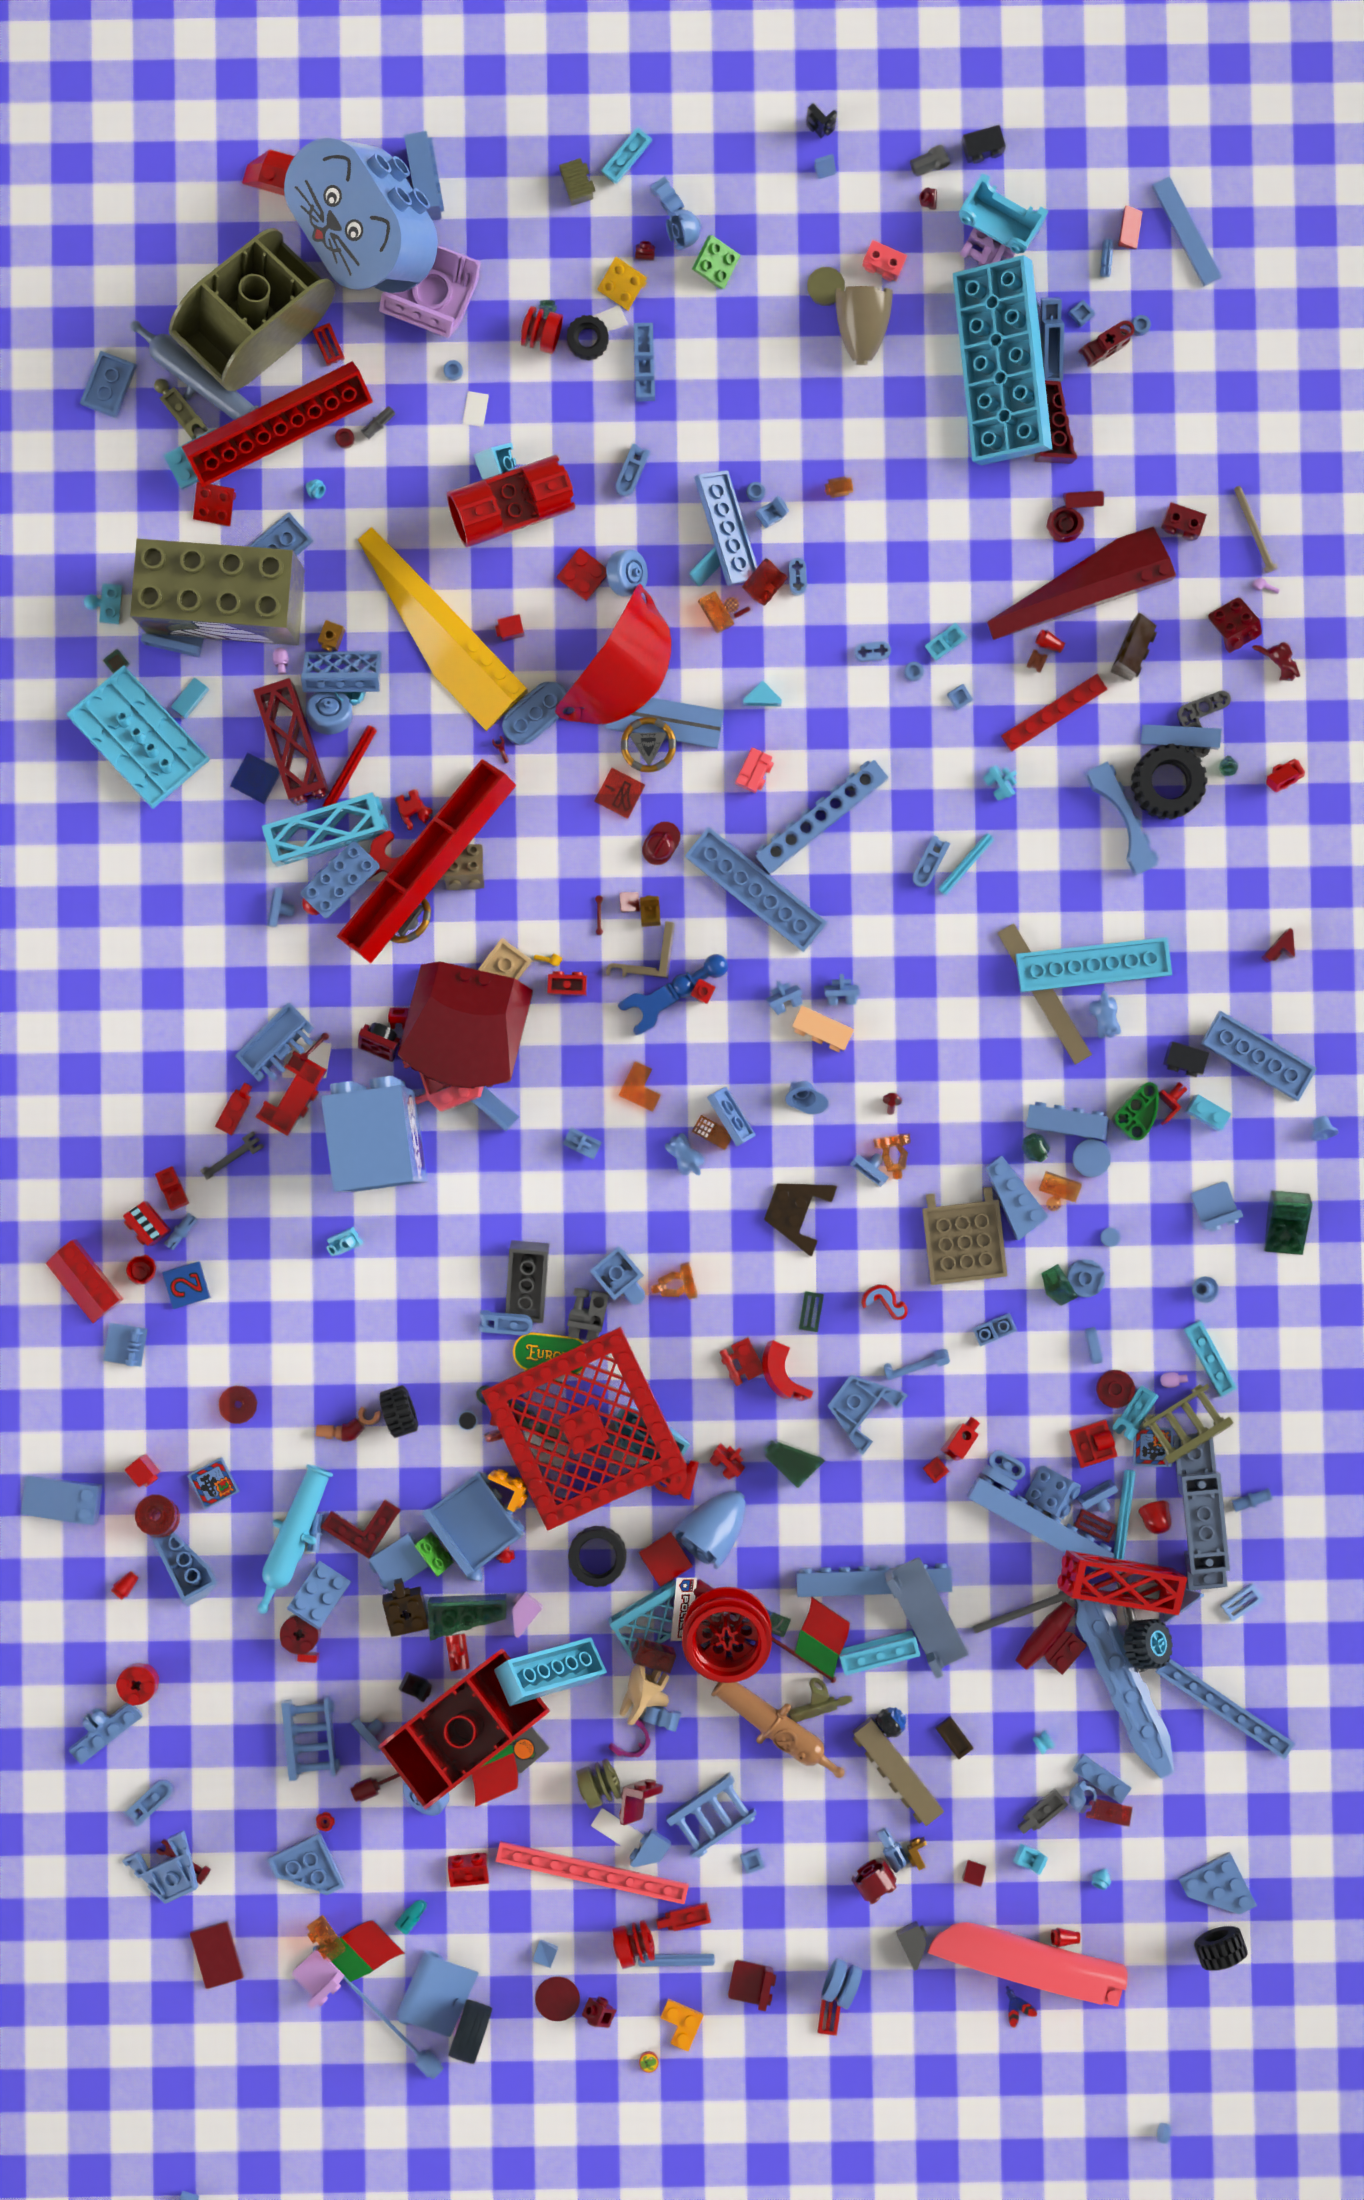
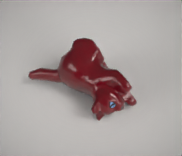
M1281 642L1279 645L1269 649L1260 645L1252 646L1254 650L1268 656L1280 667V681H1293L1295 676L1300 677L1297 664L1291 659L1293 653L1287 642Z

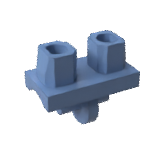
M839 974V979L832 980V985L824 986V993L827 997L828 1005H838V996H845L846 1004L855 1005L857 995H860L859 985H851V979H844V974Z
M780 980L776 982L777 988L771 990L773 995L766 998L769 1006L773 1008L777 1015L786 1011L783 1004L786 1001L790 1000L793 1007L803 1004L801 998L802 991L798 985L791 987L789 982L782 985Z
M572 1127L563 1142V1145L593 1160L602 1142Z

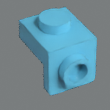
M1020 1844L1013 1862L1031 1869L1040 1875L1048 1857L1037 1849Z

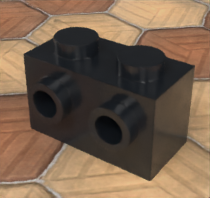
M1000 124L965 134L961 141L967 163L973 162L976 164L988 157H1000L1006 148Z
M1172 1041L1169 1042L1163 1065L1168 1066V1070L1178 1072L1180 1069L1186 1071L1185 1075L1197 1078V1075H1203L1209 1052Z

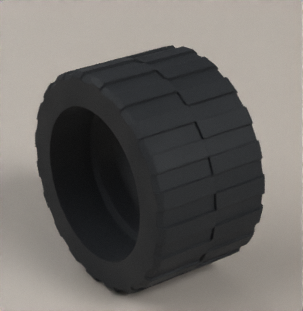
M606 1526L585 1528L573 1539L569 1549L568 1564L572 1574L578 1581L587 1586L604 1587L610 1583L612 1584L620 1577L625 1568L627 1555L625 1543L618 1533L614 1532L611 1528H606ZM594 1538L608 1541L616 1553L613 1567L603 1574H592L586 1571L580 1563L579 1553L581 1547L587 1541Z

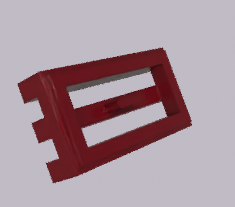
M1081 1508L1073 1526L1109 1543L1117 1525ZM1085 1514L1097 1521H1100L1110 1526L1111 1529L1108 1530L1098 1524H1095L1083 1518V1515ZM1080 1521L1107 1533V1537L1080 1525Z

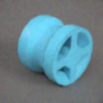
M1045 1730L1040 1736L1032 1738L1042 1755L1049 1748H1055Z

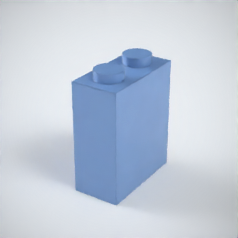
M410 1532L369 1558L371 1570L374 1573H378L381 1578L379 1579L380 1584L384 1589H388L389 1592L395 1589V1579L402 1578L404 1583L429 1567L414 1545L417 1543Z

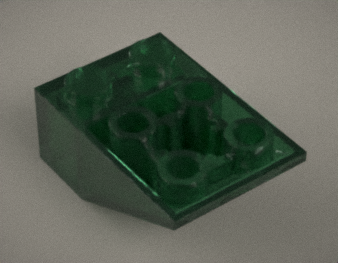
M1271 1190L1267 1211L1265 1252L1303 1255L1313 1206L1310 1194Z

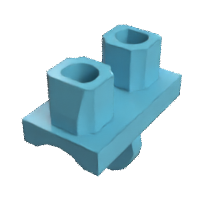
M996 765L989 769L990 772L983 777L988 786L996 781L1000 785V788L993 792L998 801L1016 794L1011 785L1013 786L1017 783L1013 778L1017 774L1016 771L1010 773L1006 767L1002 770V773Z
M351 1227L327 1239L329 1245L326 1248L331 1256H335L361 1246L364 1242L358 1237L354 1227Z

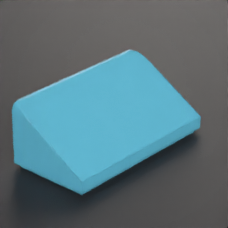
M716 547L689 573V578L699 587L721 565Z
M194 677L171 708L187 719L209 691V688Z

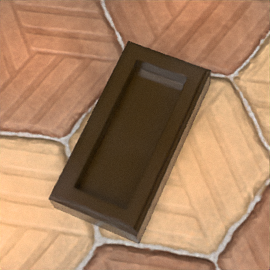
M951 1716L935 1727L958 1760L974 1749Z

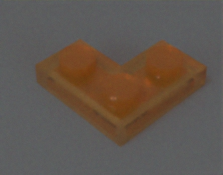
M635 1061L619 1096L653 1112L661 1094L644 1087L652 1069Z

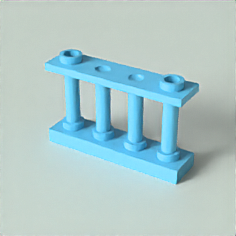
M911 1630L845 1647L842 1649L839 1658L844 1675L846 1676L921 1655L916 1637Z

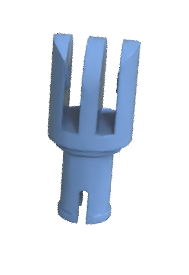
M888 1828L880 1829L876 1834L885 1847L883 1853L893 1871L897 1873L910 1861L901 1844L893 1840Z

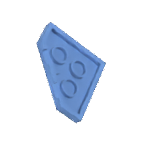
M321 1833L267 1859L276 1878L294 1882L296 1885L314 1889L325 1895L345 1887V1883Z
M1230 1852L1178 1878L1189 1898L1239 1915L1257 1906Z

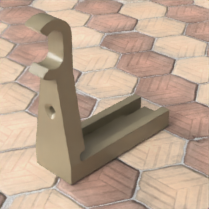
M665 921L659 971L657 968L611 963L606 969L607 975H611L612 968H621L624 978L627 976V973L668 978L675 924Z

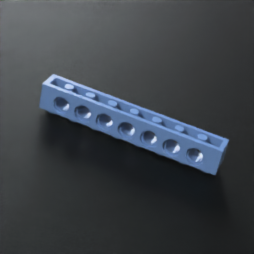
M875 760L872 762L866 761L859 767L861 771L856 775L854 772L845 778L846 783L842 786L838 784L830 791V796L820 798L815 803L817 806L814 809L810 810L808 808L800 815L802 818L799 821L795 822L793 820L785 827L787 830L783 834L778 832L770 839L772 842L768 846L764 844L756 850L757 855H755V859L768 875L772 874L888 780L889 777ZM860 777H869L870 783L863 785L860 782ZM853 788L855 795L848 797L845 794V789ZM838 800L840 807L838 809L832 808L830 801ZM823 812L826 818L823 821H819L815 818V814ZM804 823L809 824L811 831L804 833L801 831L800 826ZM789 835L794 836L796 843L789 845L786 843L785 838ZM777 847L781 850V855L774 857L771 855L770 850Z

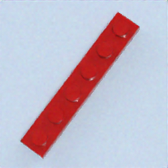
M1095 674L1001 735V738L1009 750L1013 752L1107 691V687L1099 675Z

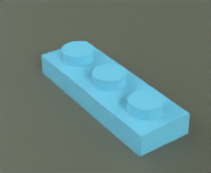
M637 127L601 170L602 174L617 185L650 145L652 138Z

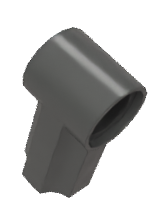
M942 144L931 148L928 153L910 160L912 172L916 177L934 169L941 170L951 163Z

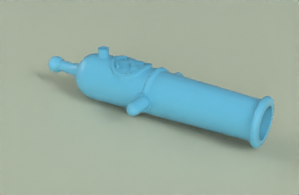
M312 1464L306 1465L308 1470L283 1522L278 1519L273 1521V1526L279 1528L280 1531L262 1571L263 1581L267 1585L262 1602L257 1608L261 1614L268 1612V1605L275 1591L287 1586L291 1581L297 1563L302 1558L305 1542L314 1545L317 1541L315 1537L309 1534L328 1479L333 1476L331 1472Z

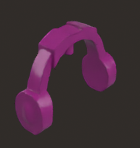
M638 1718L635 1724L645 1734L644 1745L641 1743L637 1745L641 1749L635 1752H627L614 1743H610L608 1747L618 1756L624 1755L637 1758L644 1754L645 1750L649 1748L651 1740L644 1726L645 1723L640 1718Z

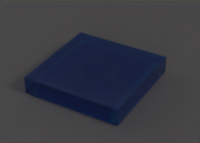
M247 752L230 787L265 804L280 776V772L277 767Z

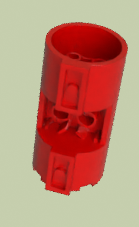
M553 455L448 491L447 502L463 545L467 548L575 510V503H571V498L574 496L573 487L567 470L557 462L559 457Z

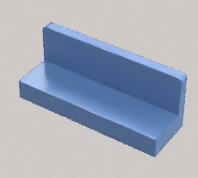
M142 633L141 642L144 645L200 657L204 638L147 633Z
M485 1086L481 1097L472 1100L475 1105L505 1131L519 1118L517 1114Z

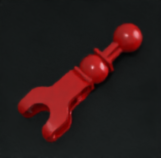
M392 831L384 832L371 843L369 855L379 863L380 868L368 880L381 872L389 873L403 856L390 858L385 854L386 847L394 840ZM303 898L302 906L308 914H320Z

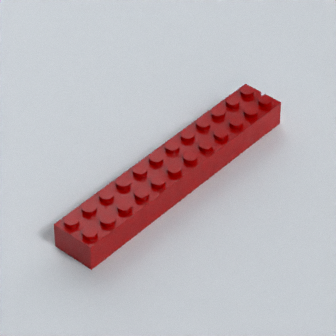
M481 759L336 937L371 964L512 792L516 784L504 772Z

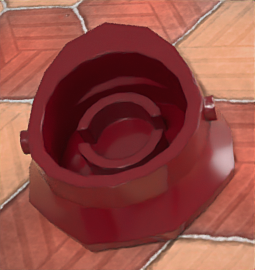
M1063 506L1049 514L1046 528L1055 541H1075L1083 531L1084 518L1073 508Z

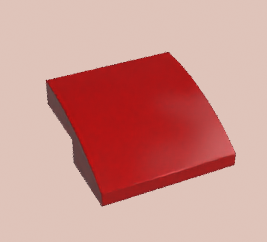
M669 1532L638 1552L660 1587L693 1567L672 1532Z

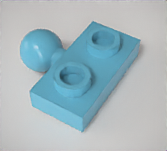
M103 583L101 599H98L93 594H89L84 598L86 608L93 610L100 607V623L119 624L122 585Z

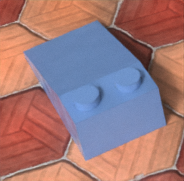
M26 1475L21 1514L95 1525L99 1519L103 1484Z

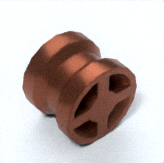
M1034 649L1026 667H1033L1040 673L1048 655L1039 654Z

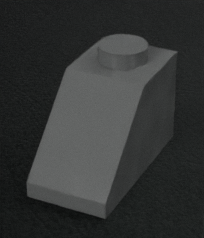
M915 1921L896 1931L914 1971L918 1970L927 1944L925 1937L928 1936L924 1926H919L918 1922Z

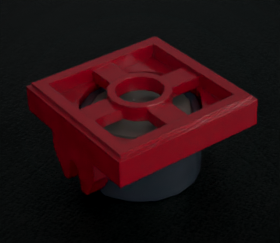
M372 1023L371 1026L365 1024L358 1035V1048L393 1062L401 1039L397 1037V1033L383 1024Z

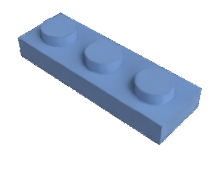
M1082 1754L1072 1769L1120 1804L1132 1789L1131 1786L1084 1754Z

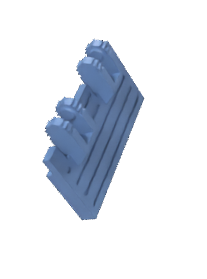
M288 1002L235 1057L259 1082L265 1077L261 1072L262 1069L275 1081L277 1077L269 1068L274 1064L280 1072L286 1070L275 1056L282 1060L292 1050L288 1045L289 1042L301 1054L304 1053V1048L296 1041L302 1037L311 1046L313 1041L302 1029L309 1034L314 1027Z

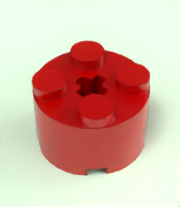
M134 1663L119 1675L116 1682L117 1692L123 1701L132 1706L143 1704L157 1692L159 1676L151 1665ZM141 1682L140 1686H136L135 1683Z

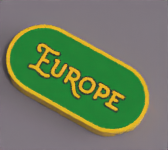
M530 1332L517 1339L513 1347V1357L518 1366L527 1370L582 1345L584 1342L579 1338ZM583 1366L571 1372L579 1374Z

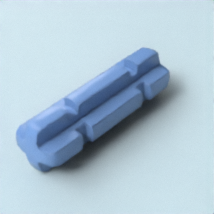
M1104 239L1101 277H1110L1112 249L1114 245L1112 239Z

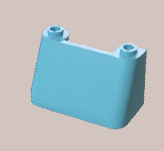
M982 173L959 211L961 222L974 227L1007 246L1016 254L1024 253L1042 227L1049 211L1041 206L1037 211H1032L1033 207L1031 206L1028 210L995 192L997 187H991L989 184L991 177Z

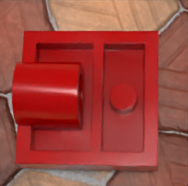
M1106 1419L1069 1430L1080 1468L1118 1457L1115 1442Z

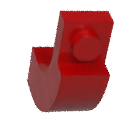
M774 1340L767 1342L762 1358V1369L770 1388L783 1399H789L792 1395L794 1399L799 1401L811 1399L814 1391L794 1383L786 1373L785 1361L790 1347Z

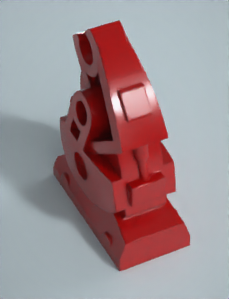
M691 1460L687 1468L651 1483L647 1487L655 1485L662 1492L670 1495L682 1494L683 1498L690 1500L699 1461ZM659 1482H662L667 1486L663 1487Z

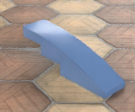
M634 323L636 401H655L653 323Z

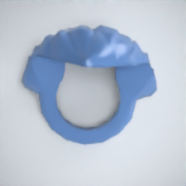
M1085 1781L1075 1784L1069 1792V1803L1079 1813H1085L1097 1801V1792L1092 1786L1086 1785ZM1090 1790L1093 1793V1800L1088 1805H1085L1084 1791Z

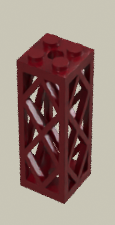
M290 678L253 689L288 799L292 804L299 806L308 803V799L315 798V800L326 797V794L330 792L294 683ZM290 694L293 705L283 696ZM280 702L293 712L288 735L275 724ZM300 727L308 752L297 743ZM275 731L286 740L283 756ZM295 748L308 759L303 782L290 771ZM290 778L300 787L293 788Z

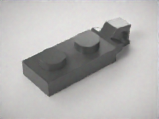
M1055 1788L1023 1816L1025 1820L1018 1825V1828L1023 1834L1031 1828L1033 1831L1037 1828L1040 1829L1066 1808L1068 1803Z

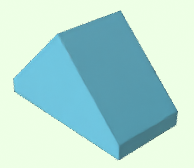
M761 681L743 699V706L781 707L782 699L764 681Z

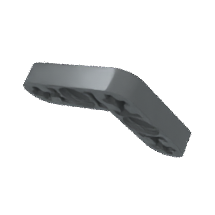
M1222 690L1183 705L1177 712V718L1181 727L1194 726L1202 728L1199 718L1227 707L1231 702V696L1228 692ZM1219 695L1225 697L1224 704L1222 702L1216 703L1214 705L1216 708L1214 709L1212 702L1216 701ZM1201 702L1208 703L1209 710L1207 712H1202L1199 709ZM1184 709L1187 712H1191V714L1189 715V720L1192 721L1194 719L1195 721L1187 726L1185 725V723L1188 722V719L1186 716H1182ZM1190 747L1195 752L1194 756L1196 758H1204L1210 752V749H1205L1202 754L1196 751L1197 748Z

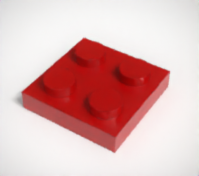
M579 548L558 574L557 579L587 602L607 577V568L582 548Z

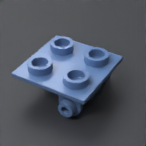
M109 1323L103 1361L141 1367L148 1329Z

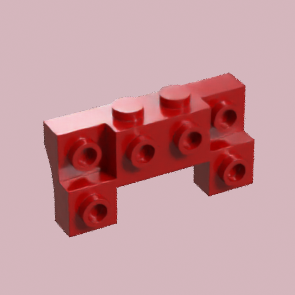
M293 1051L291 1059L284 1067L297 1075L280 1104L276 1107L264 1101L259 1114L255 1116L286 1136L290 1135L297 1121L301 1117L304 1118L308 1113L309 1108L307 1106L310 1101H314L318 1096V1085L327 1072V1069L310 1059L301 1061V1054Z

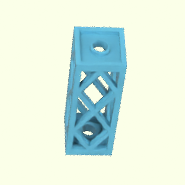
M371 792L263 825L262 829L272 862L277 867L346 847L353 841L359 843L380 836L389 828L384 814H381V810H384L381 799ZM367 805L368 810L362 809L360 807ZM347 813L364 817L351 832L334 828ZM329 817L322 825L312 823ZM299 828L316 831L303 847L286 843ZM327 835L339 837L321 843ZM281 849L290 851V853L282 855Z

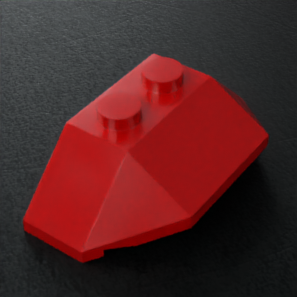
M269 149L247 165L242 184L285 196V177L288 167L295 156Z

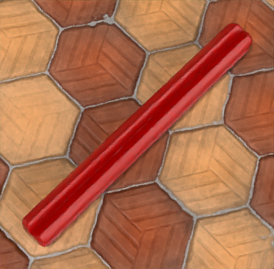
M370 725L366 727L323 803V807L337 803L376 734V728Z

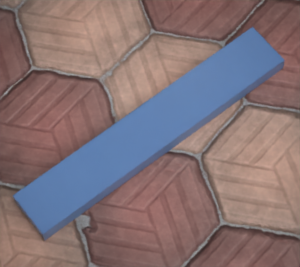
M1170 176L1153 184L1152 188L1203 286L1205 287L1221 279L1222 276Z

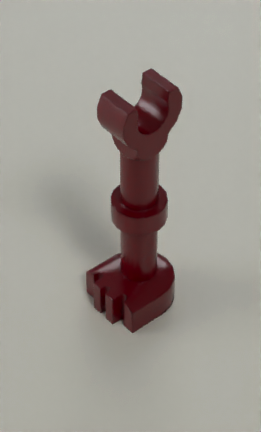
M166 1839L162 1840L161 1843L166 1846V1850L158 1848L156 1852L159 1855L175 1857L176 1855ZM193 1862L194 1870L197 1874V1883L201 1885L211 1869L207 1866L201 1868Z

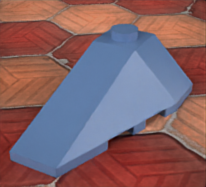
M168 1526L150 1535L182 1602L187 1607L205 1598L218 1584L211 1568Z

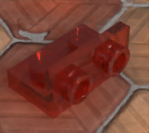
M765 558L742 588L754 601L765 606L784 584L788 576L781 572L771 560Z

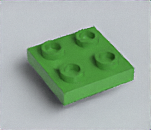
M708 235L692 270L719 289H725L741 255L713 235Z

